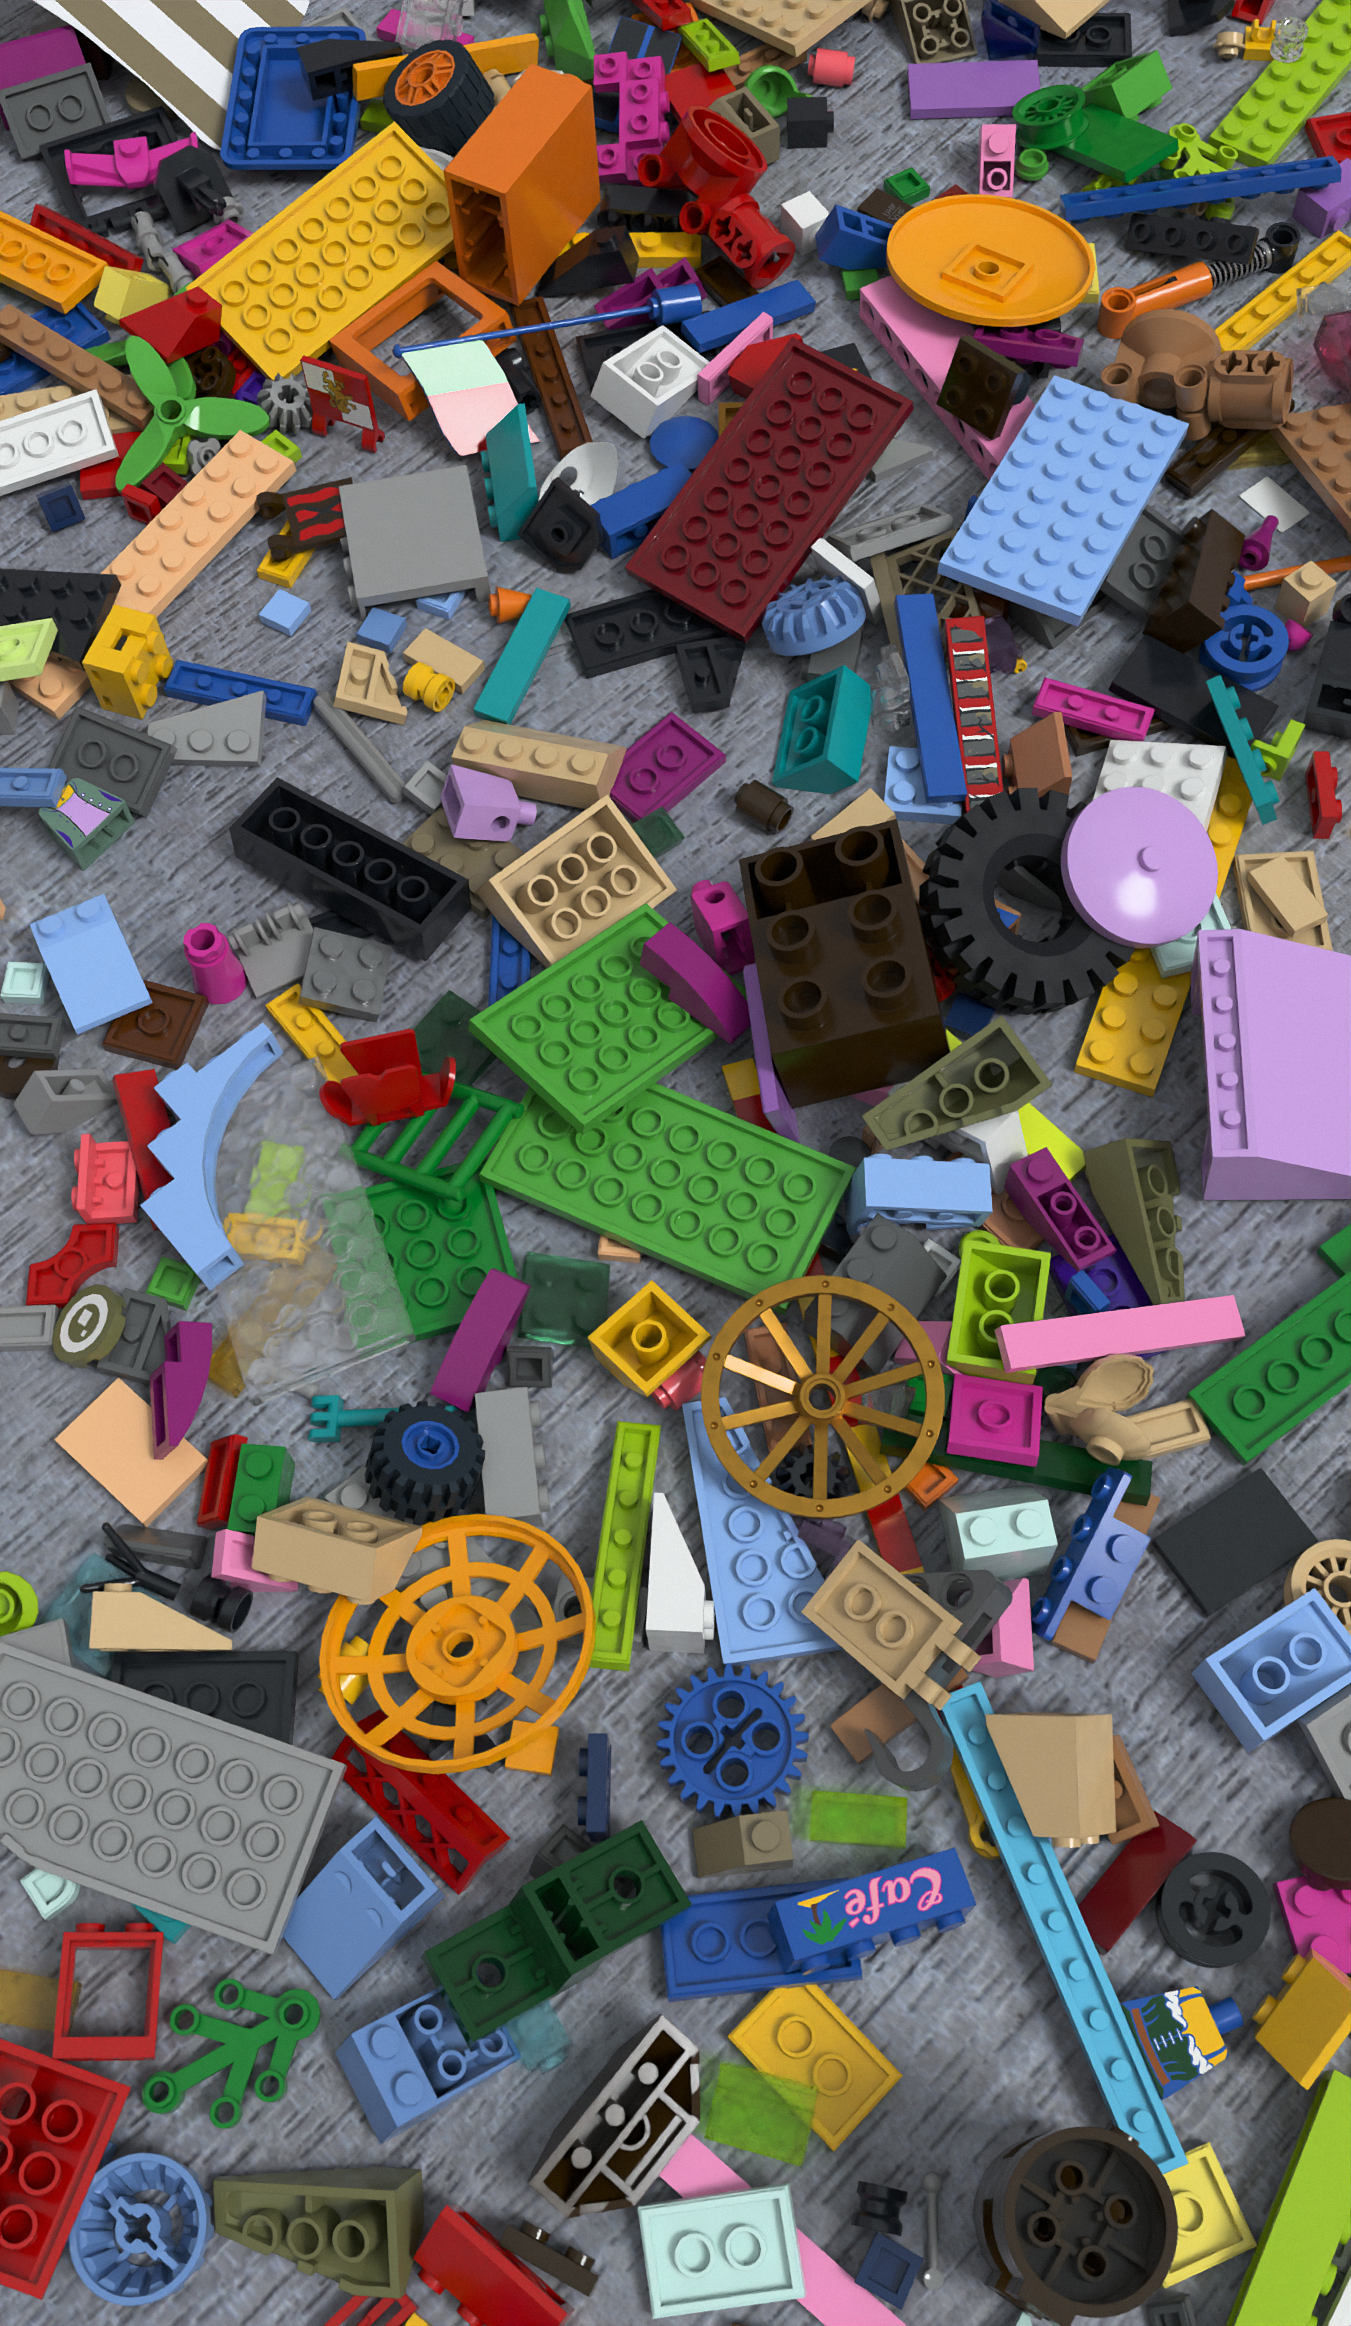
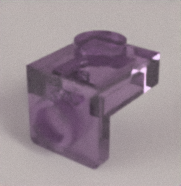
M821 1519V1521L804 1520L797 1537L836 1557L827 1576L828 1578L857 1540L845 1534L847 1527L833 1519Z

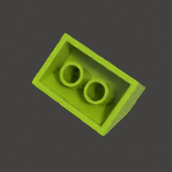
M964 1239L946 1361L948 1365L969 1376L1028 1385L1033 1384L1036 1369L1005 1373L994 1330L1002 1325L1043 1320L1051 1253Z

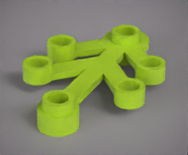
M1182 123L1172 126L1168 132V135L1178 138L1179 150L1158 164L1165 169L1172 170L1176 167L1180 156L1187 157L1188 161L1182 169H1176L1171 179L1194 176L1195 174L1223 172L1233 167L1238 157V152L1226 145L1221 146L1220 149L1200 140L1197 130L1192 125ZM1202 155H1204V156H1206V157H1208V158L1214 160V161L1216 162V164L1213 163L1212 161H1210V160H1208V159L1202 157ZM1234 197L1226 198V201L1220 204L1208 203L1204 212L1205 216L1209 220L1211 217L1230 220L1235 211Z

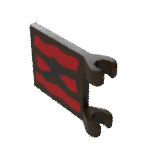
M351 477L283 494L262 492L257 495L256 499L260 507L261 517L266 520L272 519L286 510L292 536L277 534L268 538L267 542L273 561L283 562L297 552L341 542V538L347 537L339 486L353 484Z

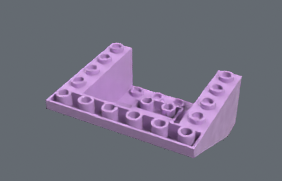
M1243 929L1198 930L1190 974L1191 1013L1192 1015H1202L1208 1110V1130L1201 1158L1203 1200L1351 1199V955Z

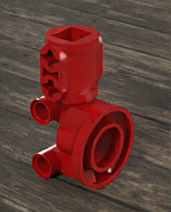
M690 106L660 155L647 154L641 158L637 169L640 182L647 187L680 191L692 190L699 196L698 200L686 203L680 211L679 222L682 230L687 234L709 236L712 243L722 249L731 261L744 271L745 280L751 287L759 289L771 284L790 266L796 250L795 244L788 236L781 234L768 218L763 216L759 211L758 202L749 195L767 170V162L762 152L744 132L723 116L702 106ZM774 252H777V256L779 257L778 261H773V259L775 258Z

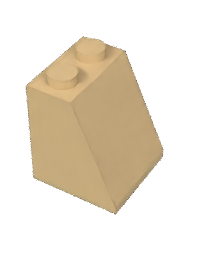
M1038 1712L985 1714L986 1726L1034 1837H1051V1846L1081 1847V1844H1099V1835L1116 1832L1112 1714Z

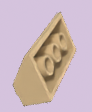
M482 720L464 726L451 758L456 766L508 779L512 782L517 796L588 809L607 794L610 796L627 750L624 746Z

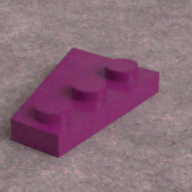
M978 325L972 337L998 354L1015 358L1017 362L1031 364L1036 361L1046 362L1058 369H1068L1071 366L1077 367L1084 345V339L1050 329H1040L1036 332H1031L1025 326L993 327Z

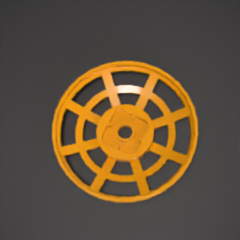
M486 1514L451 1516L433 1523L429 1522L421 1525L423 1527L422 1536L413 1553L433 1544L448 1541L450 1566L423 1576L408 1586L402 1593L395 1588L394 1591L378 1598L388 1608L382 1614L374 1629L368 1649V1656H340L341 1644L347 1625L358 1604L349 1602L347 1596L339 1594L330 1610L322 1634L319 1656L321 1685L328 1707L345 1734L363 1751L385 1764L406 1771L428 1774L464 1772L493 1764L518 1752L541 1736L563 1714L584 1680L595 1645L596 1616L592 1595L580 1567L566 1548L548 1533L527 1522L505 1516ZM466 1537H502L524 1543L534 1549L518 1572L510 1567L496 1563L469 1562ZM548 1559L559 1566L571 1582L580 1602V1614L556 1622L554 1612L547 1597L534 1583ZM470 1578L494 1579L507 1583L509 1586L499 1600L494 1602L485 1597L472 1595ZM452 1582L453 1598L438 1603L427 1612H424L414 1604L417 1599L432 1589ZM525 1595L538 1610L543 1627L517 1634L509 1615ZM401 1617L413 1627L407 1641L406 1653L384 1655L388 1637ZM583 1632V1646L580 1658L567 1686L556 1700L541 1693L540 1690L545 1685L554 1665L558 1641ZM467 1641L474 1643L472 1650L463 1657L451 1656L453 1649L459 1643ZM544 1646L539 1667L529 1685L511 1674L516 1665L519 1652ZM410 1672L420 1689L399 1707L387 1690L384 1674ZM339 1675H368L374 1698L388 1716V1718L367 1734L358 1727L347 1709L340 1688ZM497 1689L514 1699L509 1706L499 1713L475 1723L476 1701L489 1696ZM434 1700L444 1704L456 1705L455 1726L453 1727L431 1725L418 1721L415 1718ZM526 1707L541 1715L533 1725L511 1740L485 1752L473 1755L475 1736L486 1734L503 1726L519 1715ZM402 1729H405L412 1734L427 1739L454 1740L453 1759L437 1761L411 1759L394 1754L383 1748L382 1745Z

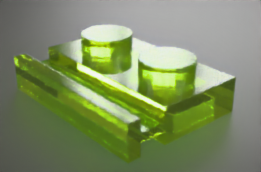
M721 2062L719 2078L715 2086L704 2138L802 2166L805 2162L815 2114V2104L820 2088L731 2062Z

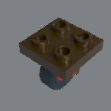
M966 335L959 339L936 404L993 440L1000 437L1012 405L1020 404L1027 396L1030 388V377L1015 362L1009 361L1004 355L996 353L971 336Z

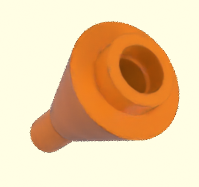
M496 586L495 594H489L488 597L490 617H496L497 624L520 618L532 595Z

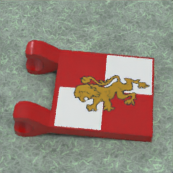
M303 355L300 362L313 411V433L326 437L328 434L327 425L333 426L335 420L362 428V448L376 453V443H382L385 439V434L378 428L368 376Z

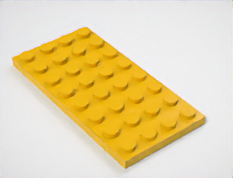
M394 121L185 287L186 291L199 286L222 305L220 330L267 379L274 381L277 373L284 379H288L292 372L296 376L302 371L300 359L303 355L317 359L332 347L329 342L332 337L455 247L444 172Z

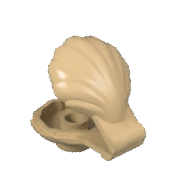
M1116 1353L1100 1358L1082 1373L1073 1388L1059 1394L1053 1393L1047 1396L1044 1406L1045 1412L1058 1434L1078 1436L1087 1444L1086 1449L1088 1453L1100 1462L1116 1466L1119 1465L1121 1459L1126 1461L1140 1460L1151 1453V1443L1148 1437L1142 1432L1140 1427L1115 1412L1125 1411L1146 1398L1150 1391L1149 1388L1154 1382V1369L1151 1364L1136 1355Z

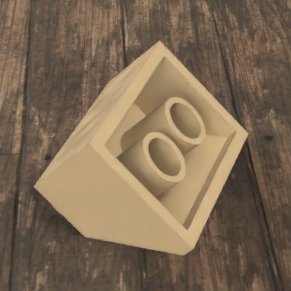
M306 1496L257 1516L252 1569L268 1573L269 1578L274 1581H296L308 1585V1589L312 1592H335L347 1596V1600L354 1604H372L376 1599L394 1591L422 1536L423 1527Z

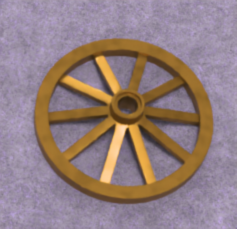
M816 1275L799 1277L775 1284L747 1300L732 1314L717 1334L709 1350L702 1376L701 1406L705 1429L718 1460L734 1481L747 1493L763 1504L793 1516L809 1519H836L872 1510L896 1496L912 1482L925 1465L937 1442L944 1415L945 1389L940 1362L934 1346L922 1326L904 1306L883 1291L866 1283L838 1276ZM818 1296L816 1373L813 1374L771 1309L792 1300ZM832 1297L851 1300L876 1311L878 1314L835 1372L829 1374ZM760 1317L801 1380V1383L729 1355L741 1334L757 1318ZM891 1322L907 1340L918 1362L844 1385L845 1380L886 1325ZM723 1369L796 1397V1399L721 1417L719 1394ZM923 1375L926 1395L923 1424L848 1401V1399ZM817 1389H826L834 1396L835 1403L827 1410H818L811 1405L809 1396ZM800 1413V1417L755 1472L750 1470L741 1460L726 1434V1431ZM843 1415L918 1439L910 1454L899 1468L889 1477H886L845 1421ZM811 1424L814 1425L813 1499L784 1492L766 1482L767 1478ZM828 1425L834 1428L875 1486L855 1495L827 1499Z

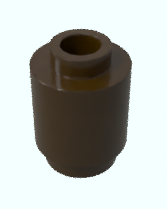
M754 780L750 784L744 783L734 798V803L737 804L736 813L766 832L772 830L777 834L780 833L787 826L794 811V807L788 804L787 798L758 780Z

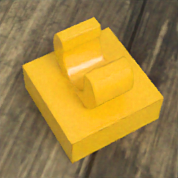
M1255 19L1251 27L1246 26L1243 37V44L1246 45L1243 50V60L1273 61L1278 53L1279 28H1277L1276 20L1271 21L1270 28L1259 27V19Z

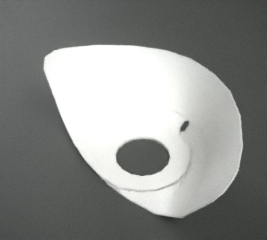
M592 442L573 449L548 475L541 487L538 500L541 499L553 479L559 477L562 470L569 466L574 467L577 471L576 480L569 487L572 490H582L584 494L580 493V497L589 505L596 503L599 499L612 495L618 468L616 447L609 442Z

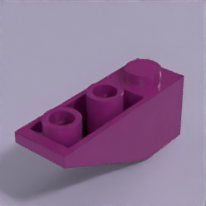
M1047 1147L1010 1164L1004 1189L1026 1222L1077 1272L1115 1254V1247Z

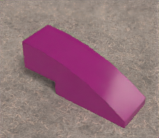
M684 257L658 275L655 274L651 267L636 277L634 283L625 284L595 304L594 308L598 314L647 306V299L651 298V293L654 289L690 283L697 285L701 301L708 296L698 276L686 257ZM648 313L604 320L603 323L608 330L653 322L654 320H651Z
M669 922L644 943L639 965L670 987L668 998L729 1044L736 1041L751 1027L748 1002L712 958L681 930Z
M490 1269L451 1342L429 1394L466 1412L476 1407L475 1393L486 1391L495 1366L502 1362L531 1285L498 1269Z
M178 1321L164 1336L165 1361L149 1376L154 1460H163L179 1445L202 1401L211 1362L212 1323Z

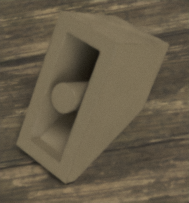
M787 1810L739 1815L693 1829L698 1879L793 1867V1852Z

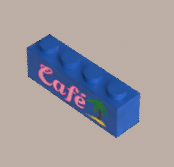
M951 1848L776 1901L769 1910L767 1917L786 1973L801 1969L803 1975H809L828 1968L831 1965L829 1959L846 1954L849 1961L858 1960L876 1952L875 1945L892 1940L894 1947L903 1946L921 1937L920 1931L935 1926L939 1933L956 1929L966 1923L964 1917L975 1907L976 1901L956 1849Z

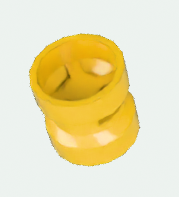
M424 662L414 664L403 682V693L415 701L423 700L424 705L435 712L442 711L449 704L455 691L454 679L444 673H434V669Z

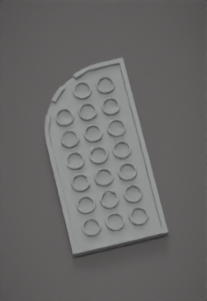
M0 1642V1842L16 1856L45 1872L263 1952L276 1955L346 1772L347 1765Z

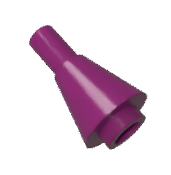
M1268 515L1259 528L1244 538L1239 560L1241 567L1250 571H1259L1267 566L1270 558L1272 534L1279 524L1277 517Z

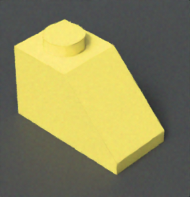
M105 266L93 306L105 312V318L108 321L119 325V319L168 299L173 294L170 285L150 274Z

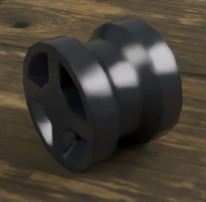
M858 2181L857 2193L861 2199L859 2209L853 2213L851 2225L901 2236L903 2225L899 2220L900 2208L907 2202L908 2192Z

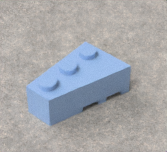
M874 1154L867 1158L864 1157L853 1174L849 1189L845 1195L846 1230L849 1235H860L859 1227L868 1226L877 1213L898 1226L899 1224L926 1223V1230L980 1227L993 1212L989 1164L975 1163L970 1158H957L947 1162L934 1161L929 1156H915L909 1160L892 1159V1156L888 1154Z

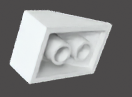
M662 325L603 362L590 396L601 404L605 410L611 412L634 433H637L644 439L652 434L662 422L670 419L697 391V374L710 362Z
M654 1492L646 1618L650 1651L704 1654L705 1640H714V1601L706 1600L705 1585L664 1493Z

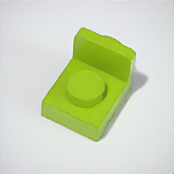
M1291 719L1284 733L1279 731L1275 733L1270 745L1259 740L1253 741L1250 747L1251 751L1259 748L1267 768L1266 771L1261 773V776L1281 781L1299 745L1306 724Z

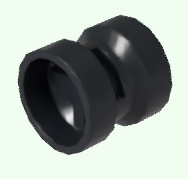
M209 1574L202 1580L194 1594L190 1614L202 1621L212 1619L218 1623L221 1629L233 1634L242 1626L250 1611L253 1592L241 1586L229 1587L226 1585L225 1580L211 1577L212 1574Z

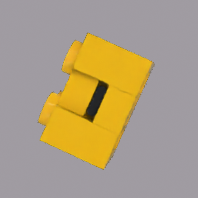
M114 604L82 664L102 709L142 720L148 708L152 707L157 699L158 691L156 685L159 680L163 681L164 678L169 677L173 668V659L170 656L164 635L161 632L155 615Z

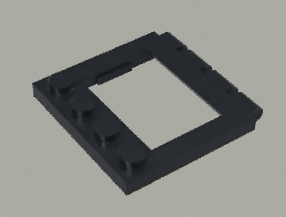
M163 106L39 145L42 157L70 220L105 238L109 236L107 230L113 227L116 234L132 229L131 218L132 216L136 218L138 223L135 216L137 212L144 211L149 213L153 221L168 217L158 194L87 216L77 185L70 184L64 150H70L71 153L115 155L113 141L144 136L147 138L149 147L156 144L164 146L179 141Z

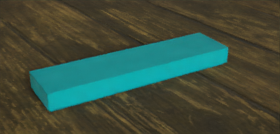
M539 588L535 589L473 708L476 717L511 725L571 607L570 599Z

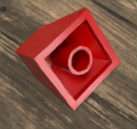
M197 286L119 319V326L131 336H137L147 341L162 360L169 364L219 341L222 305Z

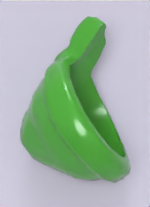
M769 64L755 69L746 78L743 86H746L773 119L787 112V98L813 97L808 93L798 91L795 81L786 70Z

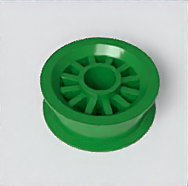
M1053 85L1031 92L1019 100L1012 111L1013 119L1020 127L1016 134L1018 144L1025 149L1050 150L1069 144L1079 138L1089 126V118L1082 111V106L1086 99L1084 91L1073 85Z

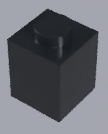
M827 97L787 98L788 149L827 147L828 133H834V111H827Z

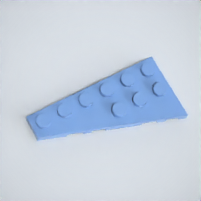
M726 1397L719 1398L721 1417L733 1415L734 1412ZM701 1401L683 1403L682 1409L712 1599L714 1601L723 1668L726 1667L727 1663L735 1667L844 1650L801 1613L825 1581L790 1514L763 1504L734 1481L718 1460L705 1429ZM743 1428L726 1431L734 1450L750 1470L755 1472L760 1466V1462L750 1446V1441ZM768 1477L766 1482L772 1485V1481Z

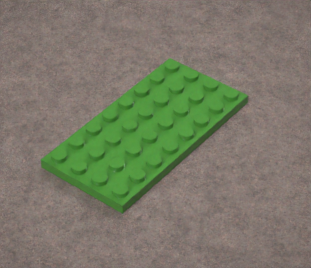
M654 1083L583 1135L529 1087L520 1103L524 1106L523 1115L519 1119L513 1117L479 1173L481 1182L746 1299H750L775 1284L806 1275L820 1247V1242L849 1189L856 1167ZM792 1301L783 1303L771 1310L786 1315Z

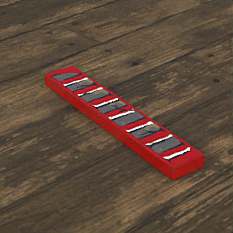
M984 616L945 619L944 623L954 719L967 790L966 799L963 801L965 813L976 804H981L988 797L1003 792Z

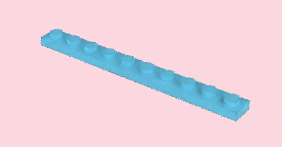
M981 1681L951 1692V1698L939 1710L940 1715L952 1738L956 1753L1114 2126L1120 2128L1140 2143L1139 2147L1154 2161L1162 2174L1188 2164L1187 2158L1048 1837H1034L990 1736L986 1726L985 1714H994Z

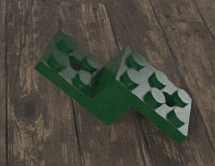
M641 1820L521 1886L509 1905L423 1953L421 1959L468 2047L591 1976L607 1957L686 1912L692 1904L644 1822ZM625 1876L631 1879L636 1887V1897L625 1899L619 1896L614 1889V1878ZM490 1963L496 1966L501 1974V1983L495 1987L483 1985L477 1978L478 1965Z

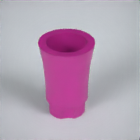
M200 923L196 928L189 929L184 935L183 945L185 957L191 969L195 993L206 996L210 1004L217 1005L226 1004L238 998L245 990L248 978L241 962L230 948L227 938L219 932L215 925L210 923Z

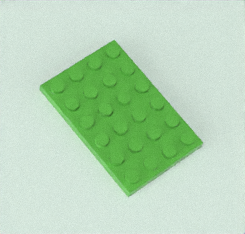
M646 903L469 1020L468 1030L582 1135L720 1037L668 998L670 987L639 965L644 943L669 923ZM723 970L747 1001L746 989Z

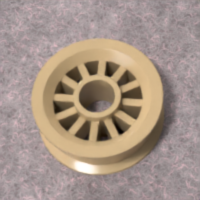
M1340 1539L1326 1540L1308 1548L1290 1568L1283 1588L1285 1607L1306 1594V1588L1310 1590L1315 1588L1350 1635L1351 1541ZM1337 1563L1342 1564L1340 1571L1338 1569ZM1329 1585H1337L1344 1589L1348 1602L1342 1603L1335 1600L1330 1595Z

